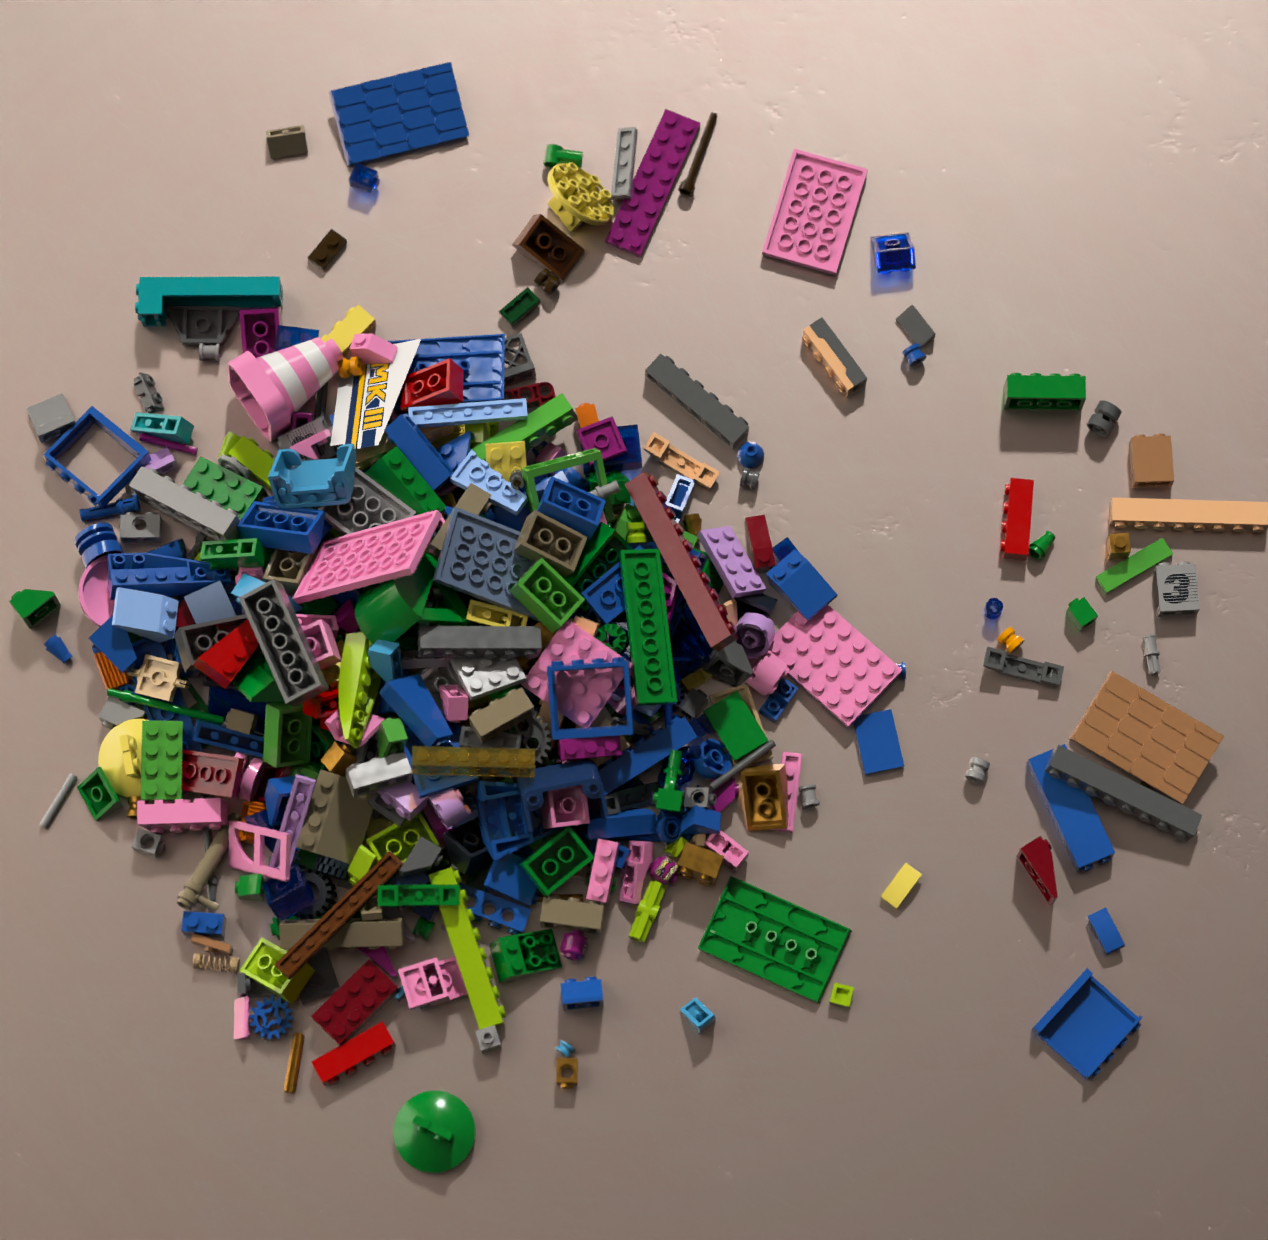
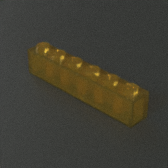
M413 746L412 773L420 775L535 777V749Z

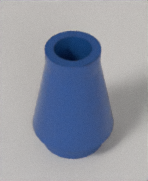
M54 634L44 643L46 650L64 664L73 657L61 636L58 637Z

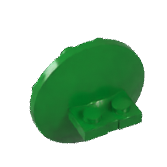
M426 1091L409 1099L398 1112L393 1128L394 1142L400 1156L411 1167L426 1173H443L460 1165L471 1152L476 1135L474 1119L469 1108L458 1097L444 1091Z

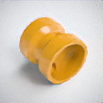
M359 356L351 357L349 360L344 358L338 361V372L341 378L363 374V362Z
M1011 626L997 638L1000 644H1005L1006 650L1010 654L1016 651L1025 641L1021 636L1014 635L1015 630Z

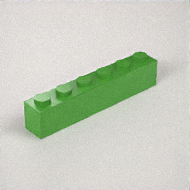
M563 393L529 413L528 419L516 421L471 450L484 461H486L485 444L525 441V450L528 451L563 428L571 425L578 420V417Z

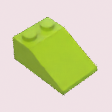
M261 938L239 971L245 973L247 977L278 997L293 1004L315 970L306 963L288 980L274 966L288 951L283 948L280 949L279 946Z

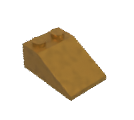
M785 764L746 767L741 771L748 831L788 828V783Z

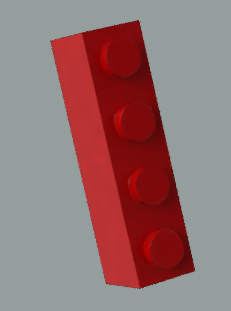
M1010 478L1009 484H1005L1004 495L1008 496L1007 503L1004 502L1003 514H1006V521H1002L1001 533H1005V538L1000 543V552H1003V558L1027 560L1034 480Z
M382 1021L313 1060L311 1063L324 1086L327 1084L331 1086L340 1081L339 1077L344 1074L349 1076L355 1073L360 1065L364 1064L366 1066L376 1060L375 1057L381 1053L384 1056L393 1051L395 1042Z

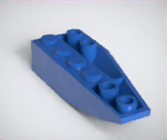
M153 553L108 554L107 556L110 600H115L118 587L171 597L193 593L219 580L223 586L231 584L230 570H210L209 562Z

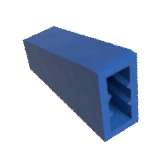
M420 674L388 681L379 692L380 695L428 749L446 746L453 733Z
M588 809L590 823L573 825L575 831L591 840L656 833L658 818L656 813L649 809H627L604 818L601 816L600 809Z

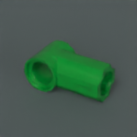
M548 144L543 164L548 168H553L557 164L572 162L581 168L583 152L563 149V147L556 144Z

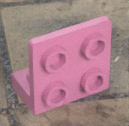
M338 708L325 723L335 740L349 744L344 738ZM370 714L359 747L366 744L368 739L378 731L381 721L385 720L384 717Z

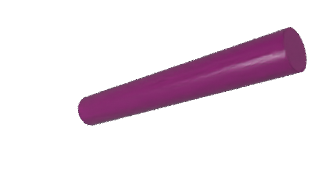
M141 433L139 438L140 441L196 455L198 448L144 433Z

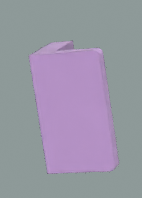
M165 447L151 454V461L144 467L146 469H155L161 476L177 468V464L169 449Z

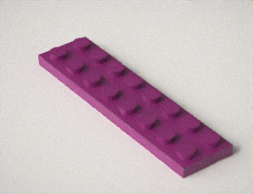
M665 109L633 179L631 199H624L605 240L606 244L641 257L701 126L700 122Z

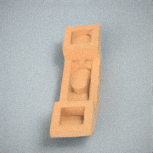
M655 432L652 433L643 448L668 468L684 477L695 480V483L705 488L711 489L720 474L719 471L704 462L702 464L670 444V441Z

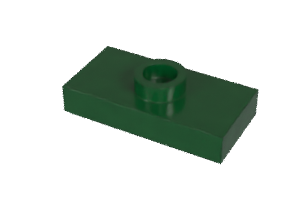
M527 287L499 311V314L513 327L539 305L541 300Z

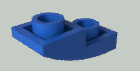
M781 678L778 682V687L761 706L759 713L775 723L799 688L785 678Z
M1106 907L1088 916L1107 955L1125 947L1123 939Z

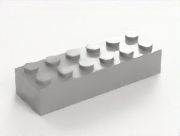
M141 466L129 484L130 488L142 502L216 541L240 539L237 525L241 519L237 517L238 514L229 508L227 510L223 509L221 504L214 500L211 502L206 500L207 498L199 492H196V494L190 492L191 489L184 484H180V486L175 484L172 478L160 476L159 472L153 468L146 469Z

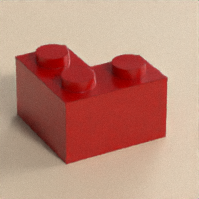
M329 686L327 691L303 703V714L317 719L320 718V728L328 731L330 730L325 721L339 708L338 686L334 688Z

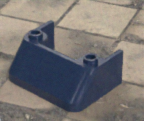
M582 759L521 772L517 778L527 832H533L529 811L538 810L543 805L542 792L582 785L583 792L588 798H599L602 818L609 817L597 764L591 759Z

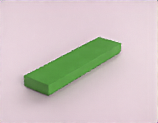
M1161 538L1097 575L1096 580L1104 592L1108 594L1171 557L1173 552L1165 540Z

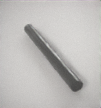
M773 740L768 741L709 784L712 791L718 789L776 746Z

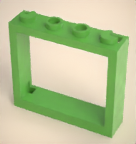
M593 448L522 467L521 472L530 514L535 510L537 511L539 505L534 480L536 476L593 461L598 486L607 485L601 451ZM610 496L605 498L606 501L603 508L607 524L609 523L608 521L614 520Z

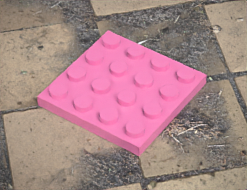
M567 619L527 674L526 681L521 683V685L550 705L547 666L552 665L553 661H564V664H572V660L583 659L584 663H591L592 659L604 658V662L612 661L613 657L622 656ZM623 667L555 672L558 711L580 727H590L623 680Z

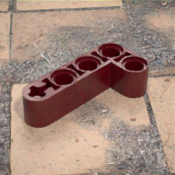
M540 382L504 391V400L522 399L523 395H530L531 398L526 400L527 409L540 407L556 397L554 388L549 382ZM543 390L550 392L548 396H543L540 393Z

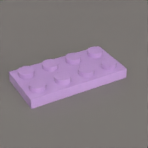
M731 526L705 529L698 532L697 536L732 598L761 594L766 590L765 585Z

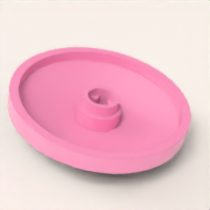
M108 555L96 559L86 568L78 588V598L84 614L98 627L105 623L114 612L115 600H110L108 588Z

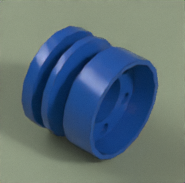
M97 523L81 530L74 539L85 568L104 555L124 553L119 541H117L113 527L109 523Z

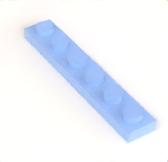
M526 398L408 408L409 417L418 428L528 419Z

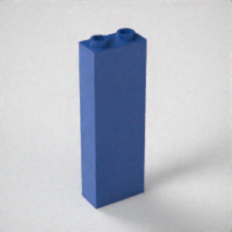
M1052 749L1028 759L1027 766L1076 872L1080 870L1086 872L1093 869V865L1100 862L1103 865L1110 862L1115 851L1089 795L1080 788L1069 786L1067 782L1061 779L1052 778L1049 773L1044 771L1054 750Z

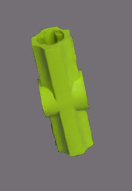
M650 880L644 898L638 905L635 914L636 918L629 932V937L633 940L645 943L652 923H655L660 910L659 905L667 887L660 882Z

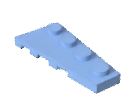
M473 450L469 452L450 477L451 483L465 490L470 483L491 494L490 502L516 516L528 502L526 495L520 490L514 489L510 482L504 480L499 472H495L490 468L486 461L477 457Z

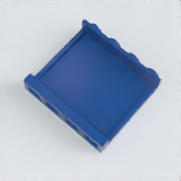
M1088 968L1031 1030L1086 1080L1090 1076L1094 1078L1100 1072L1099 1065L1103 1061L1109 1062L1115 1055L1112 1051L1117 1046L1121 1048L1127 1042L1126 1035L1130 1031L1134 1034L1141 1026L1139 1021L1142 1019L1141 1016H1136L1092 976L1093 973Z

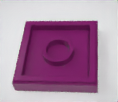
M613 416L576 430L583 450L593 448L600 450L603 462L627 453ZM593 461L589 462L591 467L594 466Z

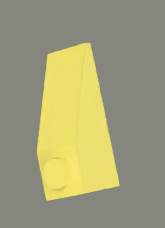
M470 600L466 620L484 626H526L528 616L498 606Z

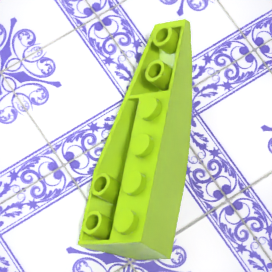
M363 632L346 634L338 686L339 711L344 738L354 748L359 747L382 679L370 665L368 650L373 644L366 638Z

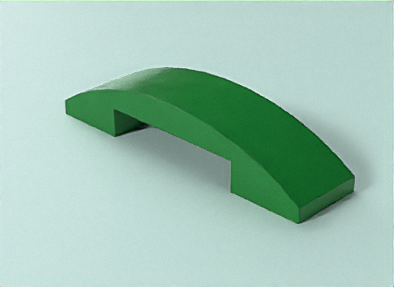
M460 884L378 885V906L460 905Z

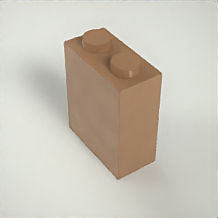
M1160 433L1146 437L1144 434L1131 437L1129 449L1133 488L1172 486L1174 470L1171 436H1165V434Z

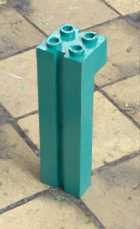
M280 276L139 277V284H136V295H138L139 302L135 303V312L138 314V320H141L143 327H166V306H240L241 308L281 306L283 308V287Z

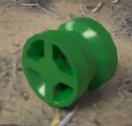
M421 916L412 934L420 935L424 940L428 941L436 923L433 921L428 922L425 917Z

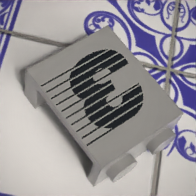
M324 416L288 433L281 434L278 437L279 448L290 449L294 444L329 428ZM331 436L327 438L328 442L317 446L315 443L321 455L320 459L329 458L337 452L336 445L330 446ZM299 454L301 461L315 460Z
M1187 561L1179 562L1178 565H1170L1168 562L1158 564L1154 569V575L1157 577L1159 599L1158 617L1197 615L1200 606L1196 564H1190Z

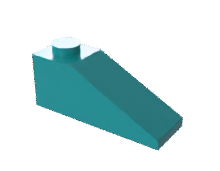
M136 412L130 430L140 434L144 433L178 443L189 444L194 425L182 416Z

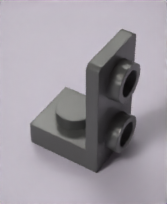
M237 973V990L240 998L244 996L275 995L247 977L245 973Z

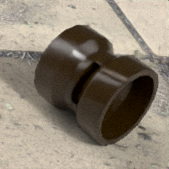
M547 268L543 269L534 279V283L537 286H541L547 295H551L561 283L557 277L551 275Z

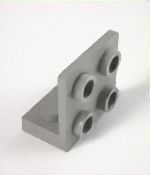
M63 394L27 408L41 443L63 435L75 423Z

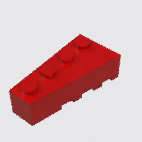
M247 619L203 653L193 664V666L224 689L231 683L259 645L249 620Z

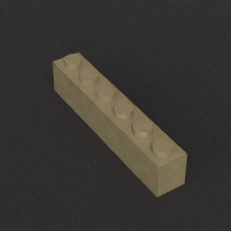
M383 917L382 919L363 921L362 918H352L322 948L337 950L339 947H347L348 950H356L359 947L378 949L379 946H387L388 949H397L404 943L403 917ZM320 919L282 920L279 924L280 949L286 948L289 951Z

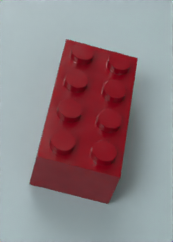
M368 959L311 1017L340 1046L349 1041L397 994L398 987Z

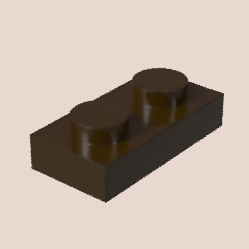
M331 229L308 256V260L324 271L347 243V239Z

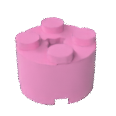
M769 650L764 654L763 660L759 659L752 667V675L744 681L763 696L772 694L778 687L776 682L784 678L790 670L784 661Z

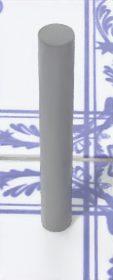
M69 774L39 824L43 828H47L77 778L75 775Z

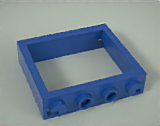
M93 406L43 454L46 460L45 465L51 471L56 470L60 473L59 476L66 483L71 482L74 485L73 488L82 495L84 493L88 496L87 499L94 506L99 505L102 509L135 477L136 471L141 466L145 467L151 461L149 451ZM93 423L137 457L100 496L56 461Z
M613 657L612 661L604 662V658L592 659L591 663H584V660L580 659L572 660V664H564V661H553L552 665L547 666L552 740L634 734L629 660H624V657ZM623 667L627 725L559 729L555 672Z

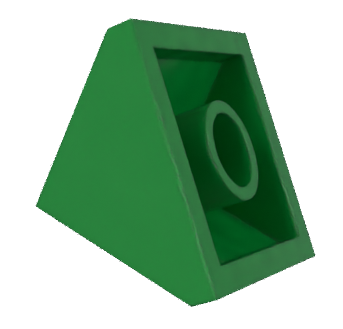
M101 767L94 770L77 787L95 821L123 807Z

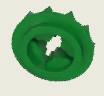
M615 624L603 625L597 630L595 638L603 643L608 639V634L611 637H617L613 641V647L610 643L604 644L616 653H621L627 642L624 630Z

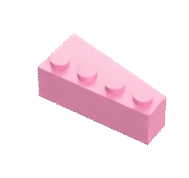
M222 798L193 799V803L190 800L175 799L174 803L155 800V804H147L145 800L137 801V825L155 834H163L164 831L169 830L172 833L183 832V829L201 831L203 827L221 829V826L228 825L227 801Z

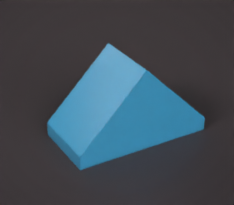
M696 997L680 1009L699 1034L716 1020L715 1015Z

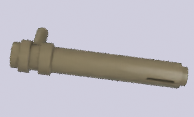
M236 813L228 815V825L221 826L192 877L186 881L183 886L184 890L180 891L177 896V904L183 909L190 911L198 902L215 912L217 911L219 904L202 896L203 888L228 848L229 821L236 820L241 822L240 815Z

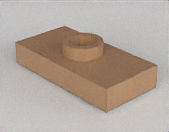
M195 933L192 934L190 940L192 944L204 947V951L215 954L217 951L231 956L233 948L230 944Z

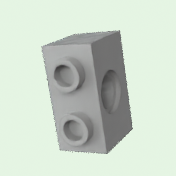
M128 512L126 515H121L120 539L122 543H162V518L160 514L147 512L145 515H138L135 512ZM139 524H146L145 529L137 530Z

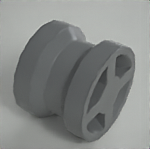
M745 467L740 486H749L750 489L755 490L760 471L756 470L753 472Z

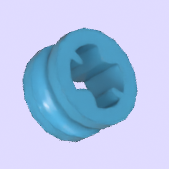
M560 1040V1046H556L555 1049L565 1057L571 1058V1053L576 1050L568 1043Z

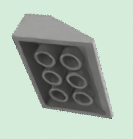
M356 467L353 495L350 502L340 505L320 506L318 509L325 511L324 520L332 525V528L342 536L416 515L413 509Z

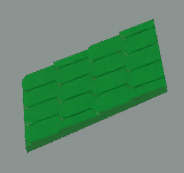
M730 876L698 949L820 1004L852 931L834 921Z

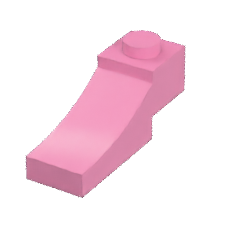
M629 840L628 849L632 851L625 868L621 872L619 901L634 904L640 903L644 878L650 863H653L655 842Z

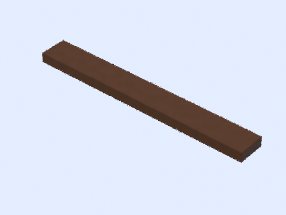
M391 851L387 852L274 964L275 968L290 980L378 893V885H386L400 871L404 863Z

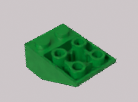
M552 929L499 937L489 944L499 983L562 968Z

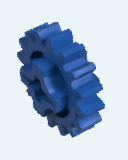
M271 995L270 1000H267L264 996L262 1003L256 1001L258 1007H252L251 1010L254 1012V1015H249V1018L254 1020L250 1026L257 1027L254 1033L258 1034L261 1032L262 1039L268 1035L270 1041H272L273 1036L280 1039V1033L287 1035L285 1029H291L292 1026L289 1024V1021H294V1018L289 1016L293 1012L292 1009H286L289 1005L288 1002L282 1004L281 997L275 1001L273 995ZM272 1005L269 1009H263L266 1006ZM280 1009L284 1011L285 1019L280 1017ZM274 1014L276 1020H271L269 1022L267 1016H272ZM258 1017L264 1021L262 1028L259 1025ZM277 1026L280 1027V1028L277 1029V1030L271 1031L272 1028H274V1027H277Z

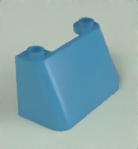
M344 444L339 446L336 452L337 458L301 461L300 455L293 449L278 450L268 475L277 505L282 508L340 505L350 502L353 495L356 465L355 445Z

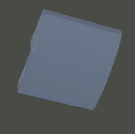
M220 580L184 596L196 624L237 616Z

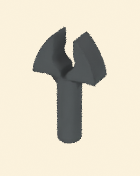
M200 532L196 536L195 544L186 559L194 560L198 553L201 552L202 542L208 541L206 539L207 535Z

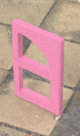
M236 820L229 821L228 867L289 882L291 834ZM239 829L255 833L254 862L246 855L241 845ZM265 836L281 839L280 869L264 865Z

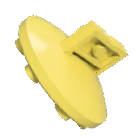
M572 162L557 164L548 173V184L554 196L547 204L560 217L570 232L575 231L582 222L600 226L605 225L612 218L614 207L611 193L604 189L596 175H590Z
M131 719L115 726L103 740L99 751V767L103 769L115 793L127 798L129 796H141L142 720L146 719Z

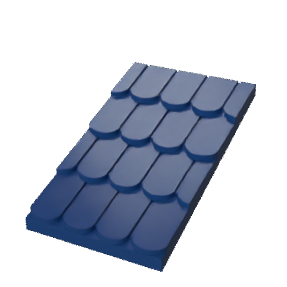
M451 62L330 91L329 96L347 166L468 137L469 132Z
M505 334L421 339L407 375L451 358L464 370L463 402L460 403L504 400ZM411 339V340H394V341H388V342H390V343H392V344H397V343H402V342H407V341H413V340H418V339ZM402 388L393 410H402Z

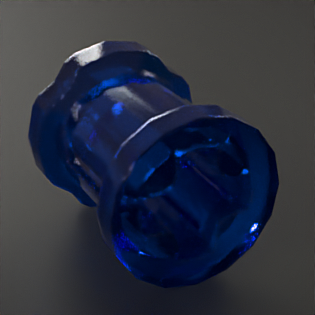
M998 598L989 599L984 608V615L990 620L998 619L1003 610V603ZM994 606L997 609L996 612H993L990 607Z

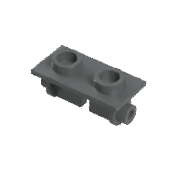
M139 372L140 376L133 379V385L139 396L146 395L140 399L145 411L151 414L156 411V407L164 409L162 396L157 392L152 376Z

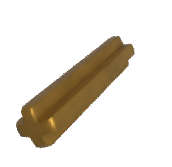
M302 1033L293 1034L284 1091L287 1093H294L296 1089L305 1038Z

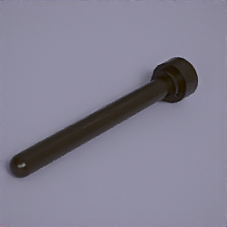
M716 112L710 114L688 176L679 186L678 191L684 195L692 196L694 193V179L717 119Z

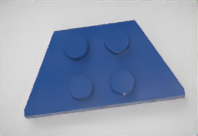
M471 431L436 449L453 472L456 471L471 451L469 448L470 442L474 440V434Z

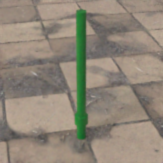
M111 688L107 691V696L122 699V702H134L221 725L224 723L225 717L135 695L131 691L124 690L123 692Z

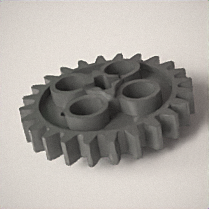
M535 711V715L526 719L529 723L528 730L520 731L517 725L514 726L518 734L525 736L523 743L529 755L526 756L522 748L520 749L521 756L518 759L511 758L507 753L492 752L490 754L491 756H498L495 760L496 763L500 760L503 761L502 768L507 764L509 765V771L514 766L517 768V772H520L523 766L525 770H528V765L536 768L535 761L542 764L541 755L544 757L548 756L544 750L551 749V747L546 745V742L552 741L551 738L546 736L551 731H545L544 728L548 723H541L543 716L538 719L536 718L537 711ZM536 738L539 741V746L536 749H530L527 746L528 739Z

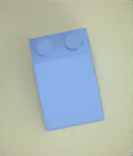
M118 587L116 589L112 626L158 643L173 639L179 601L161 594Z

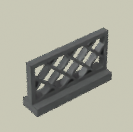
M522 333L505 337V352L510 351L515 355L512 361L504 358V363L509 365L504 370V387L535 378V367L531 361ZM520 340L521 345L518 350L509 347L511 342ZM518 356L526 358L528 363L519 365L515 361Z

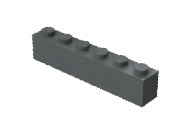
M660 353L645 369V376L734 449L749 432L747 421L742 417L738 418L734 415L733 410L726 404L722 405L715 394L712 392L708 393L703 389L704 386L698 380L694 381L689 377V373L685 369H679L674 365L675 362L669 356H663Z
M419 626L417 634L418 657L427 659L435 657L452 659L457 656H463L467 659L483 656L487 659L504 656L507 659L515 657L533 659L540 656L542 649L540 626Z

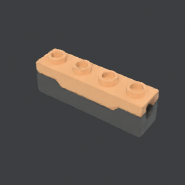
M823 317L803 329L802 340L804 344L812 348L815 359L823 363L825 372L830 378L833 377L835 379L836 387L841 393L844 392L848 396L866 384V375Z

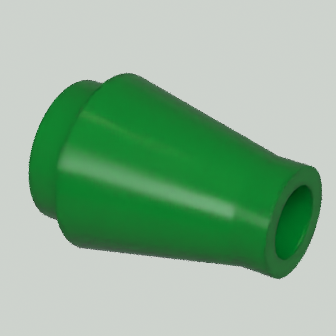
M1046 531L1029 545V554L1038 560L1044 558L1052 542L1055 540V535L1050 531Z

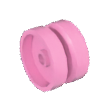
M237 752L234 757L244 759L238 793L242 800L253 801L264 774L266 762L259 758H253L250 761L247 754Z

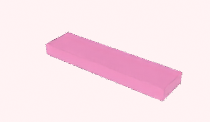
M782 752L781 764H785L788 783V828L773 829V831L793 833L802 754Z

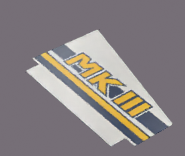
M421 339L394 344L398 347L393 363L363 364L364 370L362 375H351L348 378H341L339 376L330 446L354 444L355 449L379 445Z

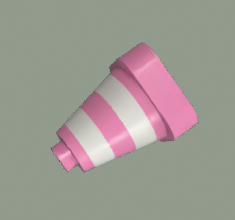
M319 337L255 358L251 352L246 351L227 363L228 381L246 412L264 437L271 442L291 429L293 412H297L339 371L337 362L343 359V354L333 339L324 342Z

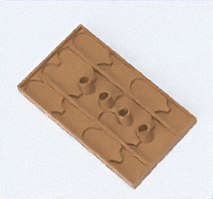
M1110 671L1069 739L1183 804L1224 738V735L1176 707L1171 706L1119 674Z

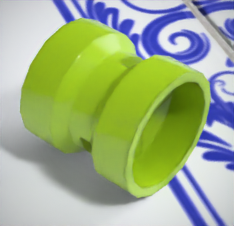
M645 522L626 523L627 530L629 531L627 543L647 542V536L644 532L646 529Z

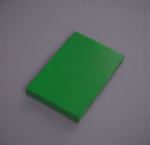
M738 691L703 710L704 715L734 762L769 741Z

